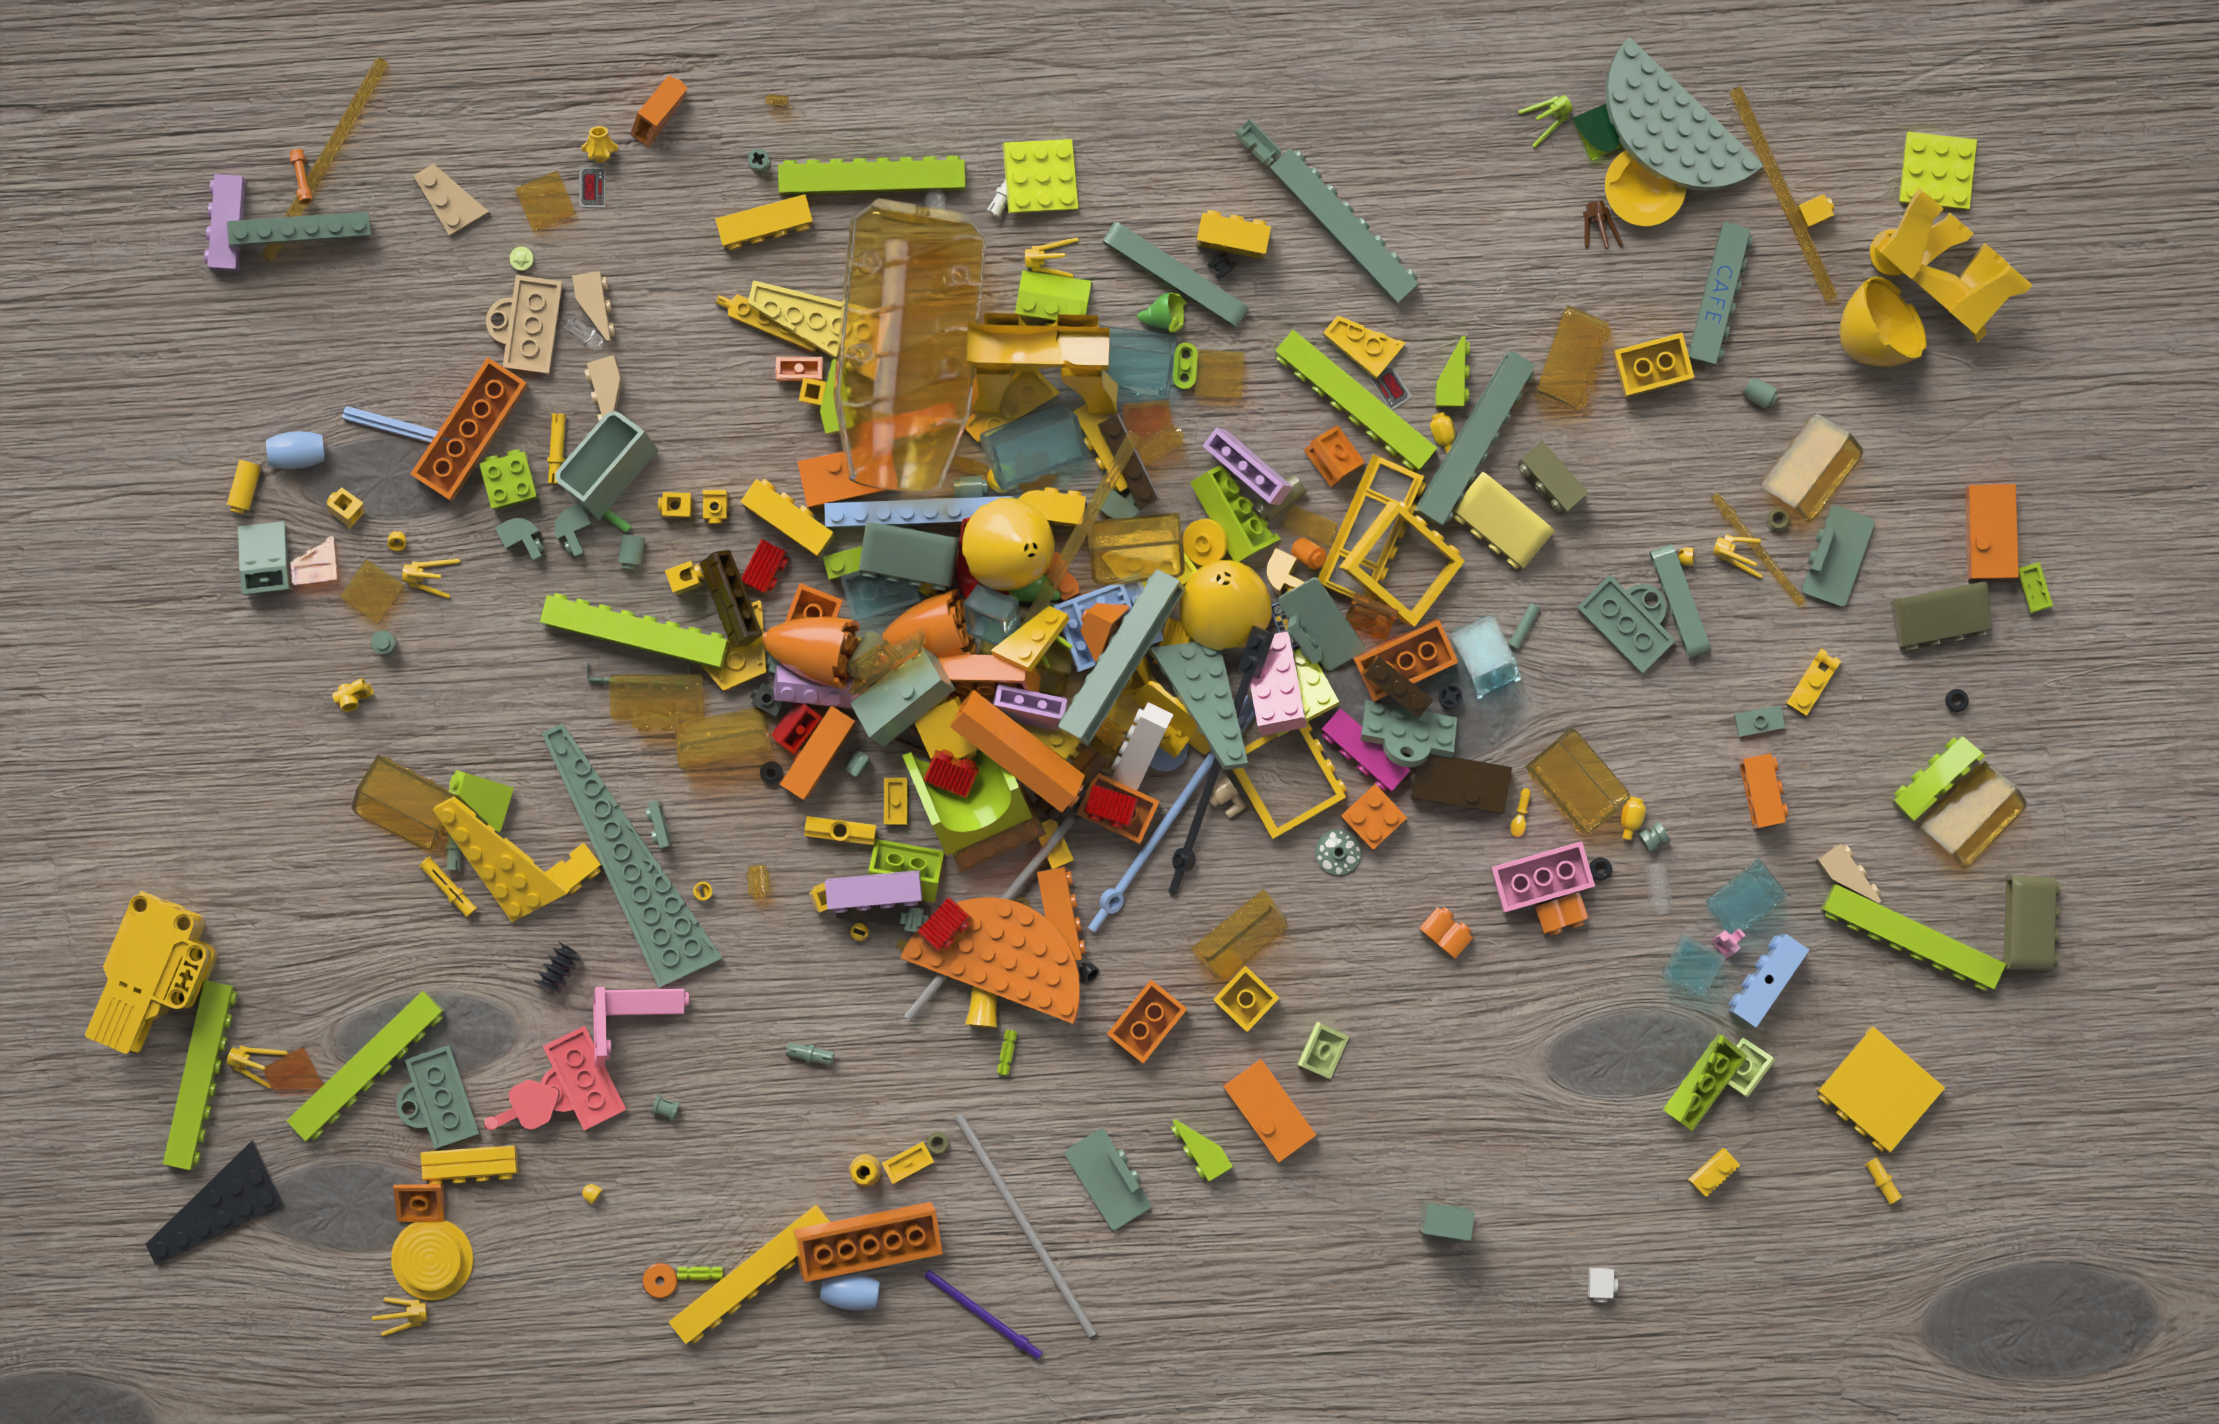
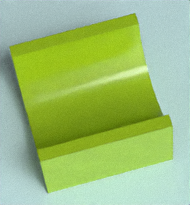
M981 750L976 751L977 755L970 758L979 767V771L967 798L925 782L924 775L930 762L917 759L911 752L903 755L931 825L946 856L1033 818L1015 776Z

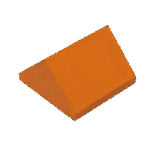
M799 583L785 622L808 617H839L843 599Z
M445 1185L393 1186L397 1222L444 1221Z

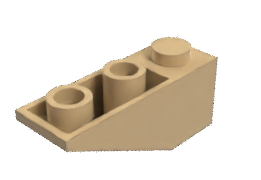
M600 271L572 275L576 300L607 342L612 343L611 337L615 336L613 322L609 323L608 314L612 313L610 299L606 300L605 291L608 290L607 278L602 277Z
M614 355L587 363L588 369L585 370L588 384L593 383L595 390L591 392L594 405H599L601 414L597 415L599 421L605 414L616 411L622 378Z
M1838 844L1816 859L1828 879L1875 903L1882 902L1879 898L1881 896L1879 889L1874 883L1872 885L1869 884L1865 878L1868 876L1867 872L1861 864L1858 866L1852 859L1854 854L1847 845Z

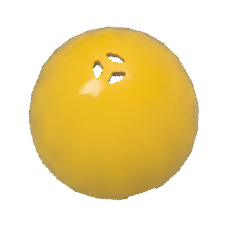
M1871 277L1854 292L1846 304L1839 327L1840 343L1845 353L1861 364L1875 367H1892L1909 363L1921 357L1922 351L1927 346L1925 329L1912 303L1907 304L1899 295L1901 290L1885 278Z
M1012 497L997 498V500L979 507L971 516L965 527L962 552L970 568V573L978 582L991 589L1013 591L1029 586L1040 579L1047 571L1053 559L1055 540L1048 521L1037 508L1024 500ZM1033 542L1036 544L1037 549L1033 548ZM1027 544L1028 549L1024 551V547ZM1030 553H1034V556L1028 557Z
M1233 560L1210 562L1195 571L1184 586L1186 590L1179 601L1181 624L1195 642L1207 648L1215 650L1233 647L1243 648L1247 644L1253 626L1266 630L1272 616V603L1269 591L1260 576L1251 567Z

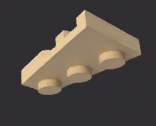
M434 164L414 175L449 236L490 213Z

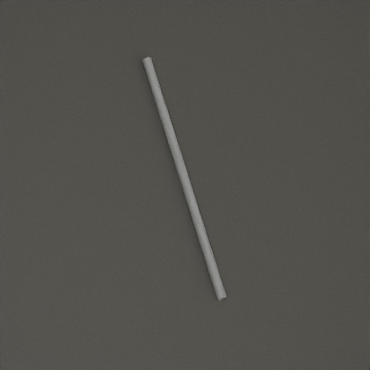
M1067 816L1001 898L1011 900L1075 821ZM938 973L904 1016L912 1021L948 976Z
M960 1113L954 1117L1087 1336L1089 1338L1097 1332L966 1118Z

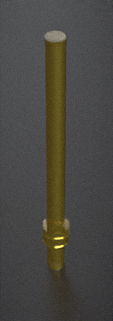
M1718 491L1710 497L1722 511L1720 514L1725 520L1731 522L1742 537L1755 538L1735 514L1737 511L1732 505L1729 506ZM1748 543L1795 603L1800 606L1806 600L1761 544Z

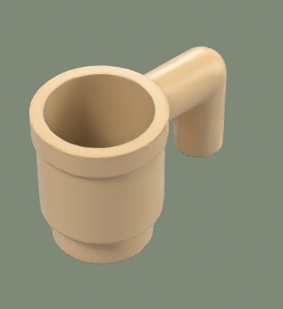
M1225 775L1215 783L1210 802L1213 807H1216L1231 799L1234 805L1225 811L1230 819L1243 811L1246 805L1228 776Z

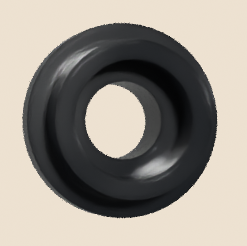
M1953 689L1945 697V704L1952 712L1965 710L1969 703L1968 695L1961 689ZM1955 696L1961 700L1959 705H1955L1952 701Z
M766 762L760 769V777L766 784H777L783 777V769L777 762ZM770 768L776 771L774 777H768L767 771Z
M1595 858L1589 864L1593 879L1602 881L1610 877L1612 865L1606 858ZM1599 864L1603 865L1605 869L1601 874L1596 871V867Z

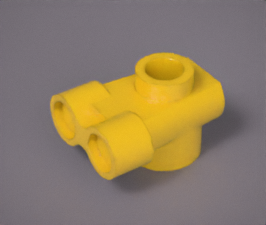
M361 678L352 682V684L340 685L338 691L332 695L334 702L340 706L341 711L350 712L359 707L358 700L374 695V691L369 683L366 684L365 680Z

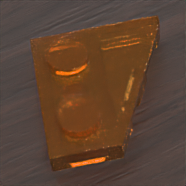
M1169 399L1122 404L1124 425L1134 447L1171 424Z
M334 536L328 537L327 541L321 545L311 548L303 556L289 562L292 587L339 582Z
M304 1046L265 1066V1070H262L272 1089L321 1088L324 1085Z

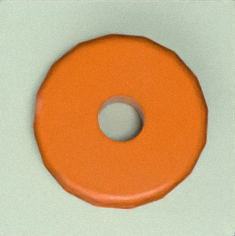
M656 1263L650 1266L642 1278L645 1291L655 1298H665L671 1295L678 1284L675 1270L670 1265L664 1263ZM658 1276L664 1278L663 1285H658L656 1283V1278Z

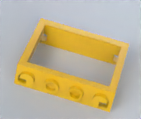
M1389 501L1339 568L1404 624L1415 627L1465 560L1459 556L1461 552L1452 545L1447 546L1443 542L1444 537L1434 530L1431 532L1426 527L1427 523L1419 516L1414 517L1409 513L1411 509L1401 501L1399 503ZM1397 515L1450 559L1412 611L1407 609L1359 567V564Z
M1308 722L1307 727L1300 728L1299 731L1334 790L1335 796L1277 828L1244 769H1232L1272 839L1346 798L1344 793L1347 792V789L1341 779L1338 781L1335 779L1333 772L1336 770L1329 759L1325 760L1321 752L1324 749L1318 739L1313 740L1309 732L1312 731V728ZM1276 733L1265 735L1244 747L1246 754L1278 736Z

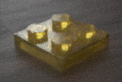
M557 170L515 188L533 232L576 214Z

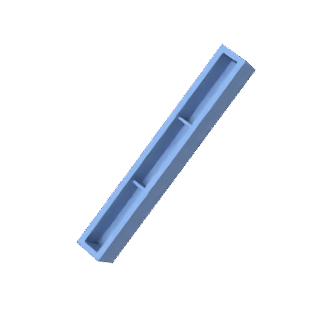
M1012 496L825 503V527L828 529L866 527V522L889 526L962 524L964 518L971 517L982 505L997 500V498H1010Z

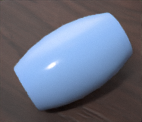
M296 431L278 434L266 440L268 466L280 469H302L325 461L323 437L320 434Z
M854 1272L823 1278L820 1300L831 1306L846 1310L874 1309L878 1302L880 1282L869 1276Z

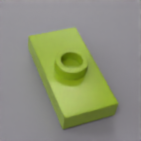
M2040 562L2018 568V576L2029 612L2034 613L2053 607Z

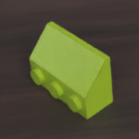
M1023 270L1015 313L1019 314L1022 318L1055 322L1058 314L1086 315L1092 281Z
M875 839L868 875L920 870L923 896L921 901L935 903L944 851Z

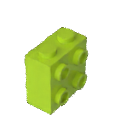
M520 449L507 452L505 457L498 458V455L484 458L485 462L479 463L491 509L497 510L539 498L528 455L525 451L521 452Z

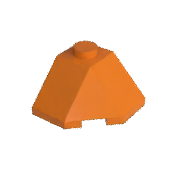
M1096 603L1090 609L1087 608L1081 617L1083 625L1080 631L1094 661L1097 662L1099 656L1106 651L1111 637L1117 633L1124 616L1128 614L1129 606Z

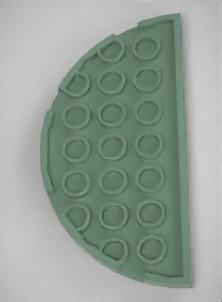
M1628 37L1612 60L1613 62L1606 78L1605 99L1609 119L1620 136L1619 141L1637 163L1660 179L1663 177L1676 183V186L1693 190L1724 189L1727 186L1745 181L1762 168L1763 164L1640 46Z

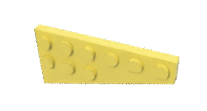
M753 280L747 305L874 382L888 323V313Z

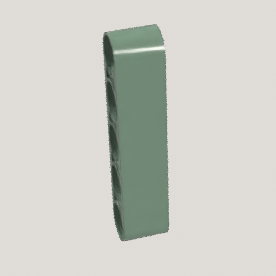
M1669 544L1650 551L1653 566L1687 657L1691 659L1710 652L1711 646L1673 545Z

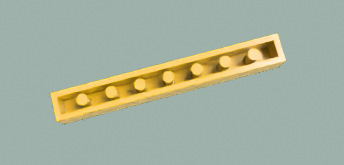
M816 1204L670 1320L669 1324L685 1344L689 1341L693 1344L704 1336L702 1333L704 1329L708 1326L711 1329L716 1327L723 1321L720 1317L724 1313L728 1312L731 1315L741 1307L738 1302L745 1297L750 1300L760 1292L757 1289L758 1286L763 1282L766 1285L770 1284L778 1277L775 1274L783 1267L786 1271L796 1263L794 1258L797 1256L793 1229L828 1223L831 1220L819 1205Z

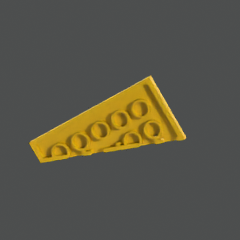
M456 797L438 804L433 809L511 922L569 892L570 889L564 884L561 886L553 879V875L548 871L544 872L536 866L532 858L507 838L503 839L494 832L495 829L489 824L485 825L480 821L476 814Z

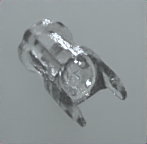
M575 314L563 328L564 333H570L579 340L581 345L589 346L595 351L602 349L603 338L596 333L595 328L592 326L588 327L579 321Z

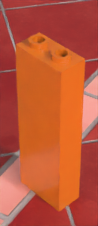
M973 690L960 705L950 727L1061 813L1067 806L1071 808L1079 799L1078 794L1084 787L1082 781L1085 775Z

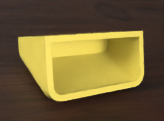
M1484 472L1478 476L1465 492L1462 500L1458 504L1456 503L1451 510L1454 512L1452 517L1458 523L1469 525L1472 528L1470 532L1479 540L1482 538L1486 539L1490 543L1488 547L1496 554L1503 553L1508 557L1506 562L1516 570L1519 567L1523 570L1555 532L1550 525Z

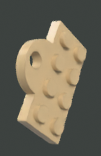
M516 275L513 298L500 299L490 307L486 316V326L488 332L496 341L506 345L503 361L504 368L550 374L563 286L562 281ZM500 313L504 315L505 321L501 326L493 325L492 317L495 314Z

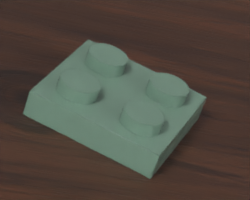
M661 801L648 802L649 808H646L645 811L648 822H653L655 828L654 831H651L654 844L659 845L661 849L672 847Z

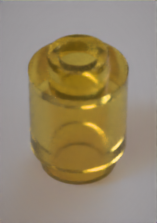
M749 866L746 873L748 895L753 896L754 900L766 899L767 894L771 893L770 873L767 870V866Z

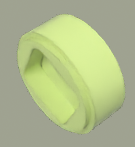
M517 247L511 252L510 263L516 270L525 271L533 265L534 257L529 249Z

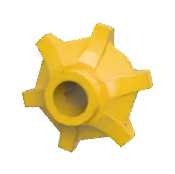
M602 126L590 129L588 140L582 145V152L588 153V159H594L599 163L607 161V159H610L611 153L618 151V145L612 141L608 130Z

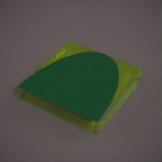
M1606 103L1572 118L1590 161L1623 147L1619 141L1620 136L1614 124L1610 122Z

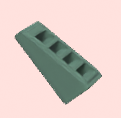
M855 750L845 764L844 769L858 778L871 760L862 752Z

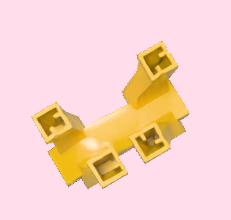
M1919 188L1912 196L1896 231L1891 237L1883 231L1873 244L1908 277L1918 283L1948 309L1950 313L1966 325L1978 343L1987 334L1985 323L2011 296L2027 293L2033 285L1986 243L1980 247L1959 277L1955 274L1927 266L1949 247L1968 241L1974 233L1951 213L1942 221L1932 225L1933 220L1942 212L1943 208Z
M984 313L983 325L968 323L966 362L967 365L976 367V379L972 381V411L1000 412L1003 394L1011 381V371H1030L1061 367L1062 382L1084 398L1088 405L1089 414H1116L1118 383L1105 371L1109 370L1110 327H1099L1098 315L1058 314L1055 322H1045V326H1027V321H1022L1017 313Z

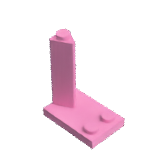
M595 987L593 996L595 1067H604L605 1061L610 1059L611 1040H606V1016L684 1014V1006H689L688 992H684V989L605 990V987Z

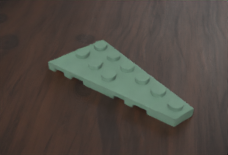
M1197 642L1150 647L1149 652L1151 656L1159 663L1160 670L1171 682L1172 689L1184 705L1189 716L1195 720L1201 735L1203 734L1207 739L1211 751L1223 770L1247 767L1248 760L1222 651L1207 648Z

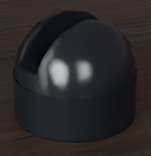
M1091 962L1083 963L1084 967L1079 968V975L1086 983H1090L1099 975V969Z

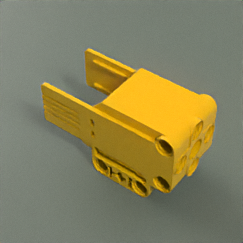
M140 891L139 895L134 896L130 900L125 916L103 965L108 981L86 1030L85 1036L125 1054L129 1053L130 1050L138 1053L141 1051L155 1019L167 1015L170 1007L182 1009L196 1006L201 997L204 980H208L217 959L215 947L199 940L205 927L203 916L187 910L176 903L163 900L143 891ZM201 950H202V952H203V957H202V959L200 958V951H201ZM182 994L184 995V1002L181 999Z

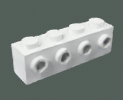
M1149 702L1144 711L1139 709L1133 721L1137 725H1132L1126 736L1130 740L1129 742L1125 740L1119 751L1122 757L1117 756L1112 766V769L1116 770L1112 777L1113 780L1138 790L1171 721L1172 713Z

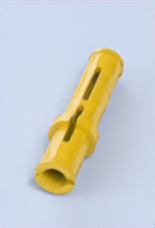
M552 413L550 455L547 457V463H549L547 484L556 485L557 483L559 485L556 481V472L566 460L563 458L566 414L558 413L556 415V413Z
M430 856L419 865L448 897L449 903H454L466 918L477 909L464 895V890L458 888ZM433 871H435V872L438 874V876H439L447 885H445V884L434 874ZM449 889H451L461 899L463 903H461Z

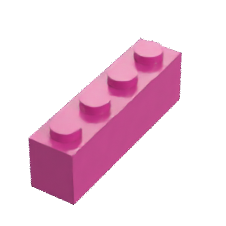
M1340 708L1321 729L1324 732L1322 737L1331 745L1334 743L1342 748L1339 752L1349 761L1352 758L1359 763L1357 768L1366 776L1371 774L1377 780L1374 783L1385 792L1388 789L1391 792L1408 774L1410 769L1392 762L1386 756L1382 744L1361 741L1362 727Z

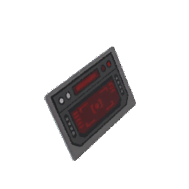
M579 167V207H605V167Z
M1391 363L1387 365L1376 379L1369 376L1389 409L1393 410L1412 398L1411 393Z

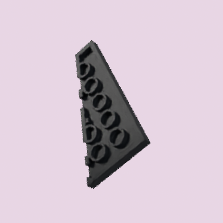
M254 1140L239 1152L145 1244L155 1265L283 1204Z

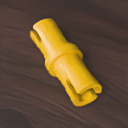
M1878 1157L1865 1164L1876 1181L1874 1183L1875 1186L1881 1189L1889 1205L1902 1198V1195H1900L1891 1180V1174H1887Z

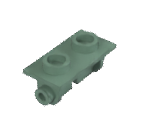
M1248 119L1235 132L1237 139L1248 149L1251 147L1253 149L1252 153L1262 164L1265 163L1267 166H1270L1282 153V150L1251 119Z

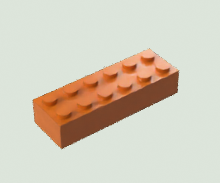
M487 357L416 464L411 475L453 502L529 387V384ZM446 437V438H449V439H451V440H450V441H445V440H443V438Z
M931 1202L793 1229L800 1274L804 1282L943 1254L936 1210Z

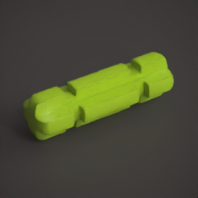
M1005 1030L1003 1038L1005 1042L1002 1043L999 1057L1000 1064L997 1067V1073L1007 1076L1011 1066H1009V1063L1012 1062L1015 1048L1014 1041L1017 1038V1032L1014 1030Z
M678 1267L677 1279L709 1280L713 1278V1280H721L723 1278V1268Z

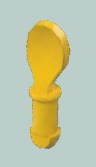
M1524 788L1520 792L1518 809H1516L1518 815L1512 820L1510 825L1511 833L1515 837L1523 835L1526 829L1524 814L1528 813L1527 807L1531 797V792L1528 788Z

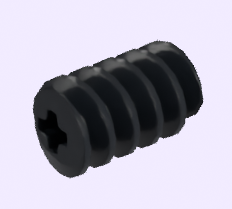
M558 941L562 948H553L557 956H548L552 964L544 963L543 966L547 972L539 971L538 974L542 980L534 979V982L551 992L561 993L562 989L558 984H567L563 976L571 977L572 974L568 968L576 969L577 966L573 960L581 961L582 958L574 949Z

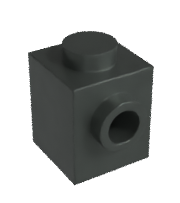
M763 683L760 687L756 685L750 696L753 699L751 704L775 717L779 716L786 701L774 700V689Z

